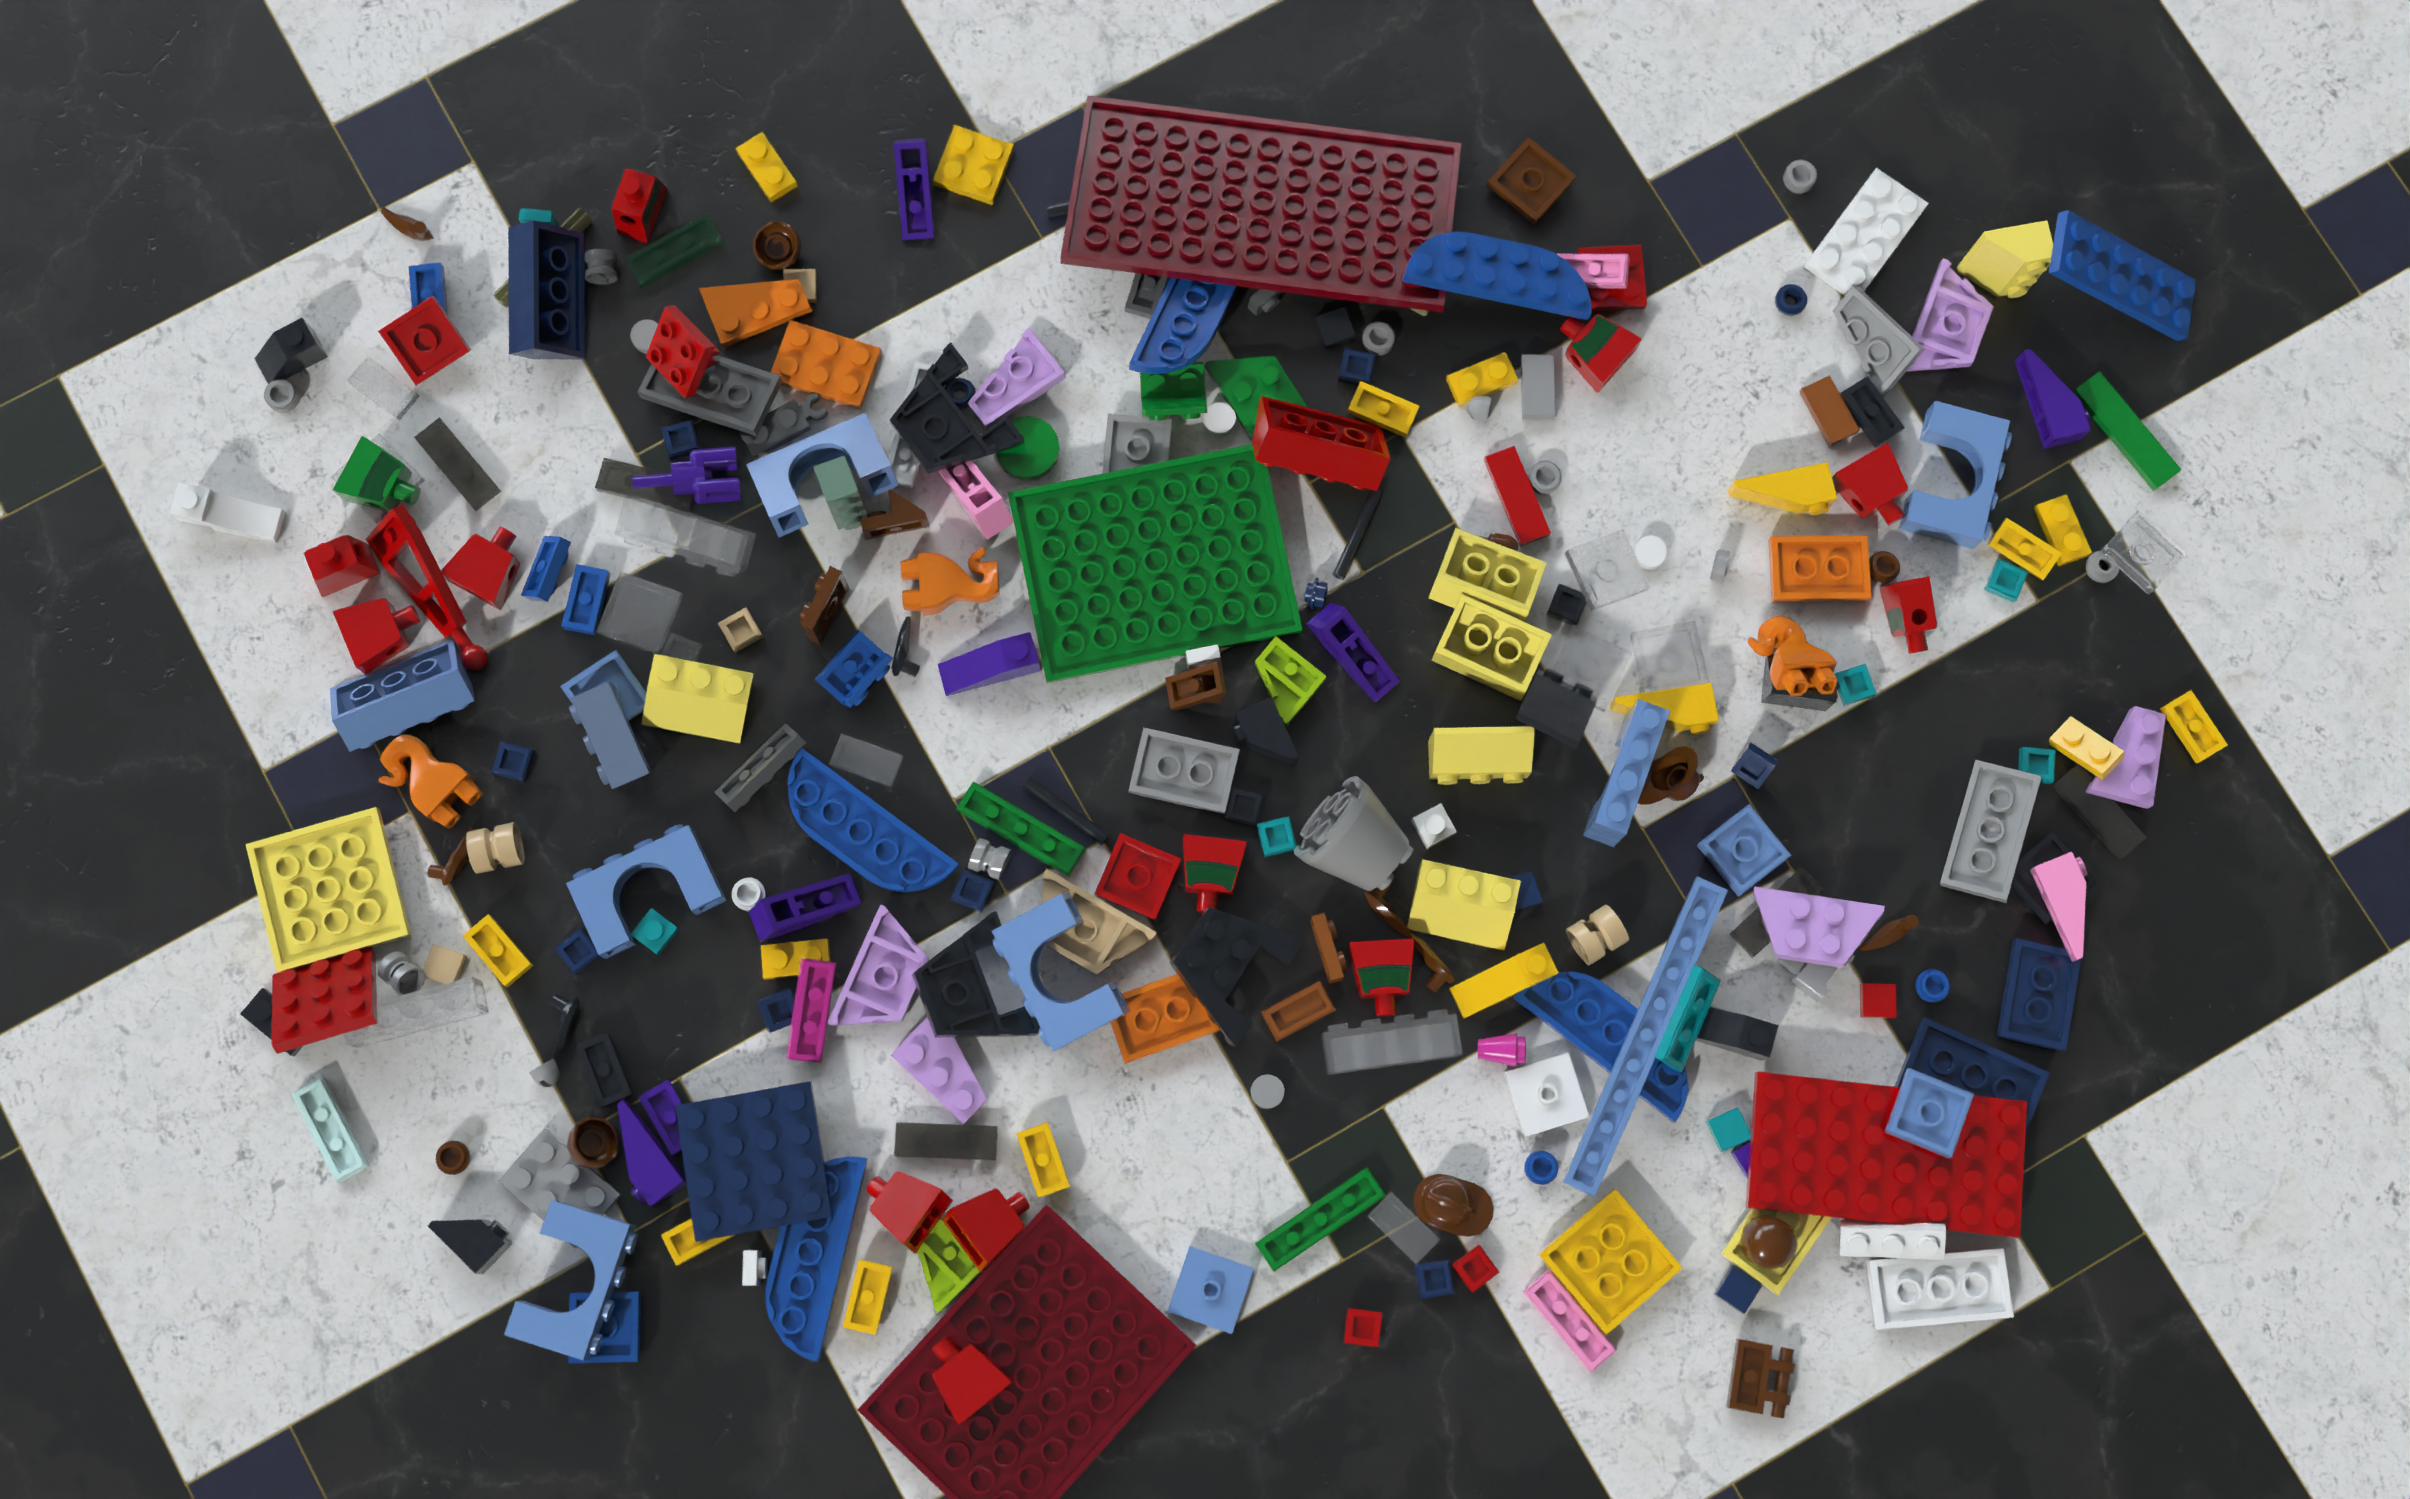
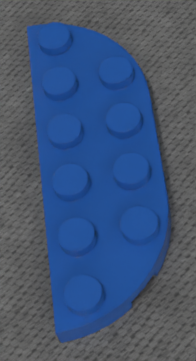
M1449 232L1427 240L1411 256L1402 282L1584 320H1588L1592 314L1591 299L1586 284L1579 273L1556 253L1532 245L1475 233Z
M1170 278L1129 362V370L1145 374H1164L1185 368L1198 360L1210 347L1238 286Z
M802 747L800 748L789 771L787 783L788 796L796 821L814 841L871 883L890 891L917 892L943 882L958 869L959 863Z
M1559 972L1554 977L1518 992L1513 997V999L1609 1074L1638 1010L1600 980L1578 972ZM1655 1058L1639 1094L1641 1099L1672 1123L1677 1121L1686 1103L1689 1085L1687 1083L1686 1067L1680 1072Z
M841 1157L825 1162L833 1217L781 1226L779 1229L766 1283L765 1300L767 1313L776 1332L786 1346L800 1356L812 1361L819 1362L866 1170L867 1158Z

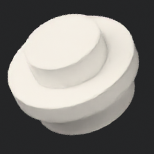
M743 878L732 889L734 904L744 911H749L766 896L764 886L754 878Z

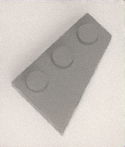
M1853 286L1833 312L1848 341L1854 345L1862 360L1860 363L1865 373L1870 375L1875 387L1884 398L1925 348L1861 288Z

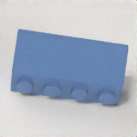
M454 639L330 688L332 722L350 752L358 748L370 747L376 741L387 736L402 734L407 728L419 723H429L439 715L451 710H461L468 706L469 703L475 701L471 680L465 666L462 664L461 655Z

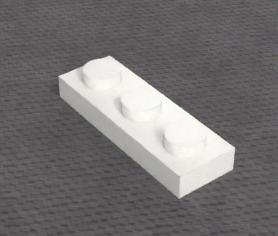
M1840 1220V1256L1945 1260V1223L1900 1225L1859 1220Z

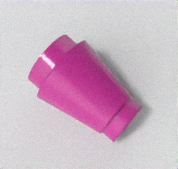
M1517 1033L1478 1039V1059L1517 1067V1064H1525L1526 1037H1518Z

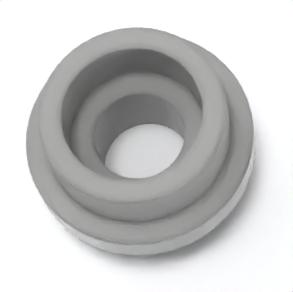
M2096 551L2086 561V572L2092 580L2106 583L2117 576L2119 562L2108 551ZM2099 561H2104L2107 564V571L2100 568Z

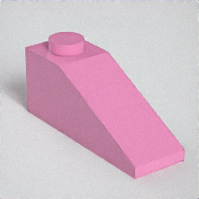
M973 461L938 471L970 519L987 540L1014 523L1002 497Z
M2069 852L2033 867L2030 872L2070 959L2074 962L2083 958L2086 881L2084 876H2087L2088 873L2080 857L2075 858L2073 853Z

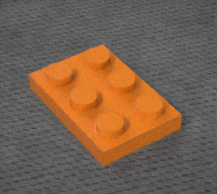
M790 320L771 373L781 377L783 381L782 386L807 394L817 393L820 398L861 410L882 351L879 347Z
M1868 535L1771 536L1768 539L1772 602L1869 601L1871 599Z
M1178 974L1121 993L1130 1012L1110 1022L1124 1064L1220 1031L1219 1027L1213 1024L1208 1017V1012L1197 997L1194 998Z

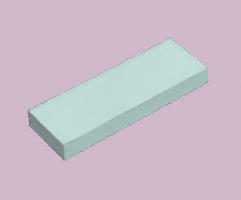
M320 1077L291 1093L336 1183H341L370 1167L324 1077Z

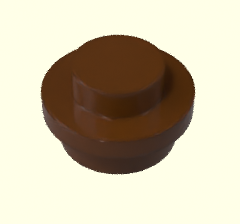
M1879 551L1869 558L1870 577L1874 581L1889 583L1898 576L1900 564L1892 553Z
M460 1141L445 1142L436 1153L438 1168L443 1173L449 1175L462 1173L467 1169L471 1161L469 1148Z

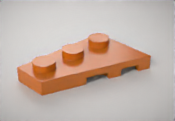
M799 279L699 288L719 340L724 348L812 311Z

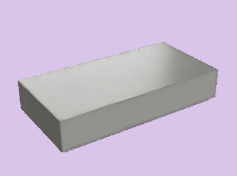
M1554 355L1521 356L1522 419L1555 418Z

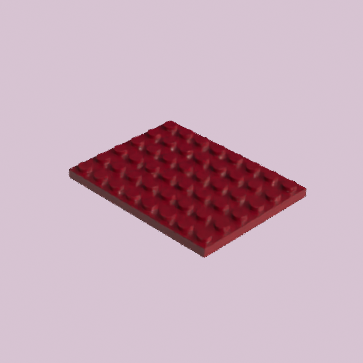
M1046 1204L857 1411L949 1499H1059L1197 1345ZM946 1336H949L959 1351L973 1343L1013 1381L960 1425L955 1421L932 1376L934 1372L943 1366V1363L931 1348Z

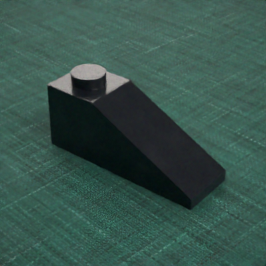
M1710 1007L1696 1041L1762 1061L1771 1056L1779 1025L1747 1015Z

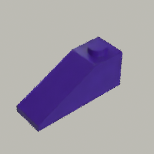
M927 138L895 140L893 144L902 240L934 238Z
M2031 349L2024 350L2015 360V364L2043 448L2046 449L2081 440L2091 430V419L2088 411L2083 409L2081 400Z
M1329 603L1307 623L1324 648L1374 702L1379 701L1400 682L1345 607Z
M1031 632L992 642L937 664L946 696L1041 671Z
M849 873L761 899L748 912L759 941L762 942L812 925L860 906L862 903Z
M622 1100L617 1106L629 1179L635 1186L631 1191L641 1205L648 1204L650 1207L656 1208L687 1184L686 1178L630 1102Z

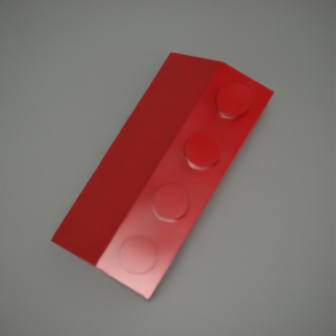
M1265 396L1260 397L1252 441L1256 461L1267 467L1279 466L1287 468L1299 475L1307 473L1319 476L1327 482L1339 481L1347 483L1359 490L1367 488L1377 491L1391 459L1381 427Z

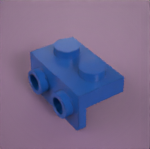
M857 630L814 680L842 705L851 707L854 704L857 706L867 697L869 693L867 688L874 680H881L890 669L888 664L893 658L878 648L861 631Z

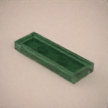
M705 213L623 259L640 288L724 243L708 213Z

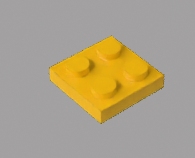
M954 125L933 178L934 186L993 205L1012 157L1014 144Z

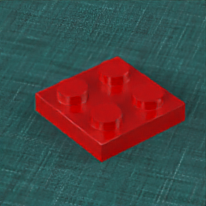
M1641 245L1578 248L1577 254H1628L1630 257L1627 288H1587L1591 299L1592 312L1646 308L1647 297Z
M431 296L378 330L416 386L472 351L435 296Z
M1120 833L1094 896L1156 921L1181 863V858Z

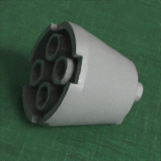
M1353 776L1344 781L1342 785L1345 787L1344 790L1335 793L1332 797L1328 795L1313 812L1300 832L1304 840L1301 847L1298 845L1294 849V854L1306 864L1366 891H1371L1376 887L1382 891L1392 882L1394 878L1392 872L1398 864H1403L1411 856L1413 848L1409 845V839L1369 785L1358 776Z

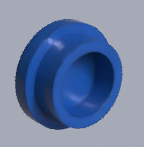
M1928 969L1919 974L1915 982V988L1921 999L1926 1002L1935 1003L1943 1000L1948 995L1950 984L1943 972L1936 969Z
M1536 1151L1527 1157L1524 1163V1171L1531 1182L1545 1185L1552 1182L1557 1176L1558 1163L1551 1153Z

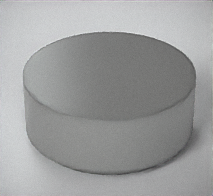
M1806 160L1791 162L1783 175L1785 186L1794 193L1809 191L1817 179L1815 167Z
M641 320L631 330V341L635 348L642 353L647 354L658 323L655 321Z
M1373 322L1365 328L1362 343L1369 353L1384 355L1392 349L1395 334L1387 323Z
M276 379L265 388L264 399L274 411L287 413L298 405L300 394L298 389L289 380Z
M1540 461L1531 468L1528 479L1533 491L1541 495H1548L1558 488L1561 482V471L1557 465L1550 461Z
M1719 549L1716 552L1710 576L1711 581L1723 582L1730 554L1729 551Z
M1262 1075L1251 1086V1098L1260 1108H1274L1280 1104L1284 1097V1086L1277 1077Z

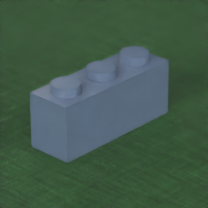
M606 682L571 698L574 705L569 706V710L577 725L582 723L587 735L583 737V741L590 755L596 753L601 765L596 767L604 785L610 783L611 788L614 789L651 773L611 682Z

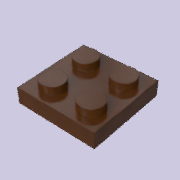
M1528 137L1490 178L1487 187L1532 224L1536 225L1573 184L1576 175Z
M832 566L829 567L826 574L821 573L815 584L814 591L817 593L812 603L807 602L800 614L801 626L808 639L820 645L849 590L843 572Z

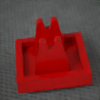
M675 305L664 308L645 357L684 398L695 396L705 369L716 364V360L713 357L718 356L721 352Z

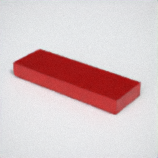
M1515 446L1485 456L1484 462L1519 546L1550 536V529Z

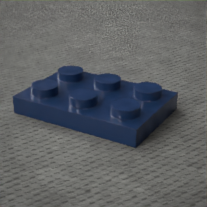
M2018 938L2012 941L1997 1037L2053 1050L2066 1051L2081 959L2072 962L2066 949Z

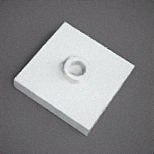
M1569 1053L1504 1072L1524 1137L1590 1117Z

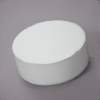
M1214 403L1207 408V413H1204V426L1214 436H1225L1235 427V412L1226 403Z
M1651 535L1641 538L1633 550L1635 562L1640 567L1648 570L1658 568L1667 556V547L1663 540Z

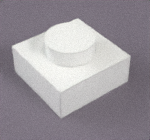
M1217 644L1187 650L1185 658L1187 668L1191 670L1220 661L1221 656Z
M1442 804L1415 816L1411 820L1426 849L1457 833Z
M743 1250L742 1285L761 1286V1278L767 1277V1258H762V1251Z

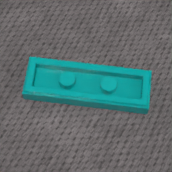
M1693 965L1654 1056L1670 1068L1680 1072L1685 1067L1721 982L1720 979L1703 967Z

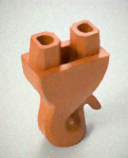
M985 547L975 551L968 559V567L973 574L984 576L983 581L977 583L953 560L939 553H918V558L900 561L902 580H919L918 590L902 591L903 608L906 611H922L923 616L941 613L948 606L958 601L972 603L989 602L1000 595L998 562L996 560L980 561L986 554Z
M1786 616L1770 618L1759 627L1757 640L1749 637L1748 645L1760 656H1769L1777 648L1770 668L1771 681L1776 690H1787L1791 696H1802L1807 692L1808 688H1816L1821 695L1834 692L1838 681L1834 674L1837 662L1826 651L1809 644L1803 629L1792 619Z
M406 734L398 736L385 748L380 758L383 766L393 774V777L382 776L379 778V782L392 787L402 786L408 779V772L403 762L410 756L411 772L409 787L414 806L433 822H438L448 829L452 828L461 815L451 805L460 797L471 806L483 795L474 783L475 779L454 763L439 762L428 746L419 738Z

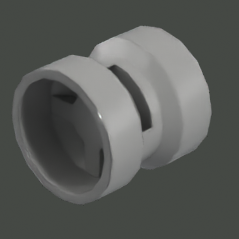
M979 838L971 854L968 869L976 872L981 870L988 871L991 878L1000 880L1009 861L1011 849L1003 846L996 849L990 844V841Z
M400 951L388 954L382 959L378 967L380 979L386 984L391 985L393 990L402 997L414 995L421 989L426 979L424 970L417 964L412 963L411 959Z

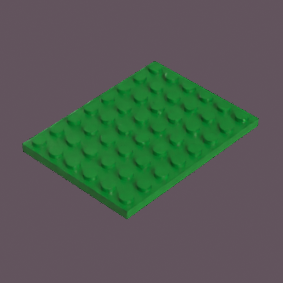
M1252 444L1008 492L1046 683L1186 656L1187 650L1217 644L1219 649L1270 639L1275 636L1280 637L1302 632L1268 467L1255 460Z

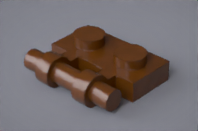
M1736 1339L1726 1408L1763 1414L1764 1403L1769 1401L1773 1402L1771 1416L1785 1418L1786 1405H1790L1791 1395L1788 1394L1790 1376L1794 1374L1796 1365L1792 1363L1794 1349L1781 1347L1778 1361L1771 1359L1773 1345ZM1769 1370L1777 1371L1774 1392L1766 1390Z

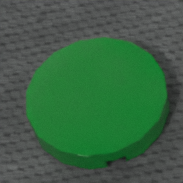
M1032 416L1017 417L1011 420L1024 438L1025 443L1021 446L996 453L997 460L1003 470L1012 477L1021 480L1022 478L1039 479L1048 474L1057 463L1060 450L1058 436L1052 426L1041 418Z

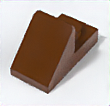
M891 489L888 490L892 509L891 513L886 514V511H875L869 513L867 518L860 519L866 540L929 527L926 512Z
M1215 661L1165 678L1170 710H1181L1203 702L1218 704L1221 703L1227 694L1221 661Z

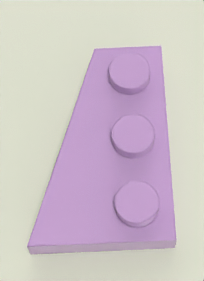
M1029 327L1022 334V340L1014 350L1010 349L1005 355V361L994 374L989 375L968 402L970 410L986 430L1005 417L1011 416L1066 379L1064 371Z
M2137 706L2131 708L2113 739V744L2124 751L2125 758L2104 780L2095 776L2085 792L2146 809L2152 807L2154 804L2166 714Z
M928 1017L891 1054L902 1067L964 1125L988 1101L955 1038H935Z

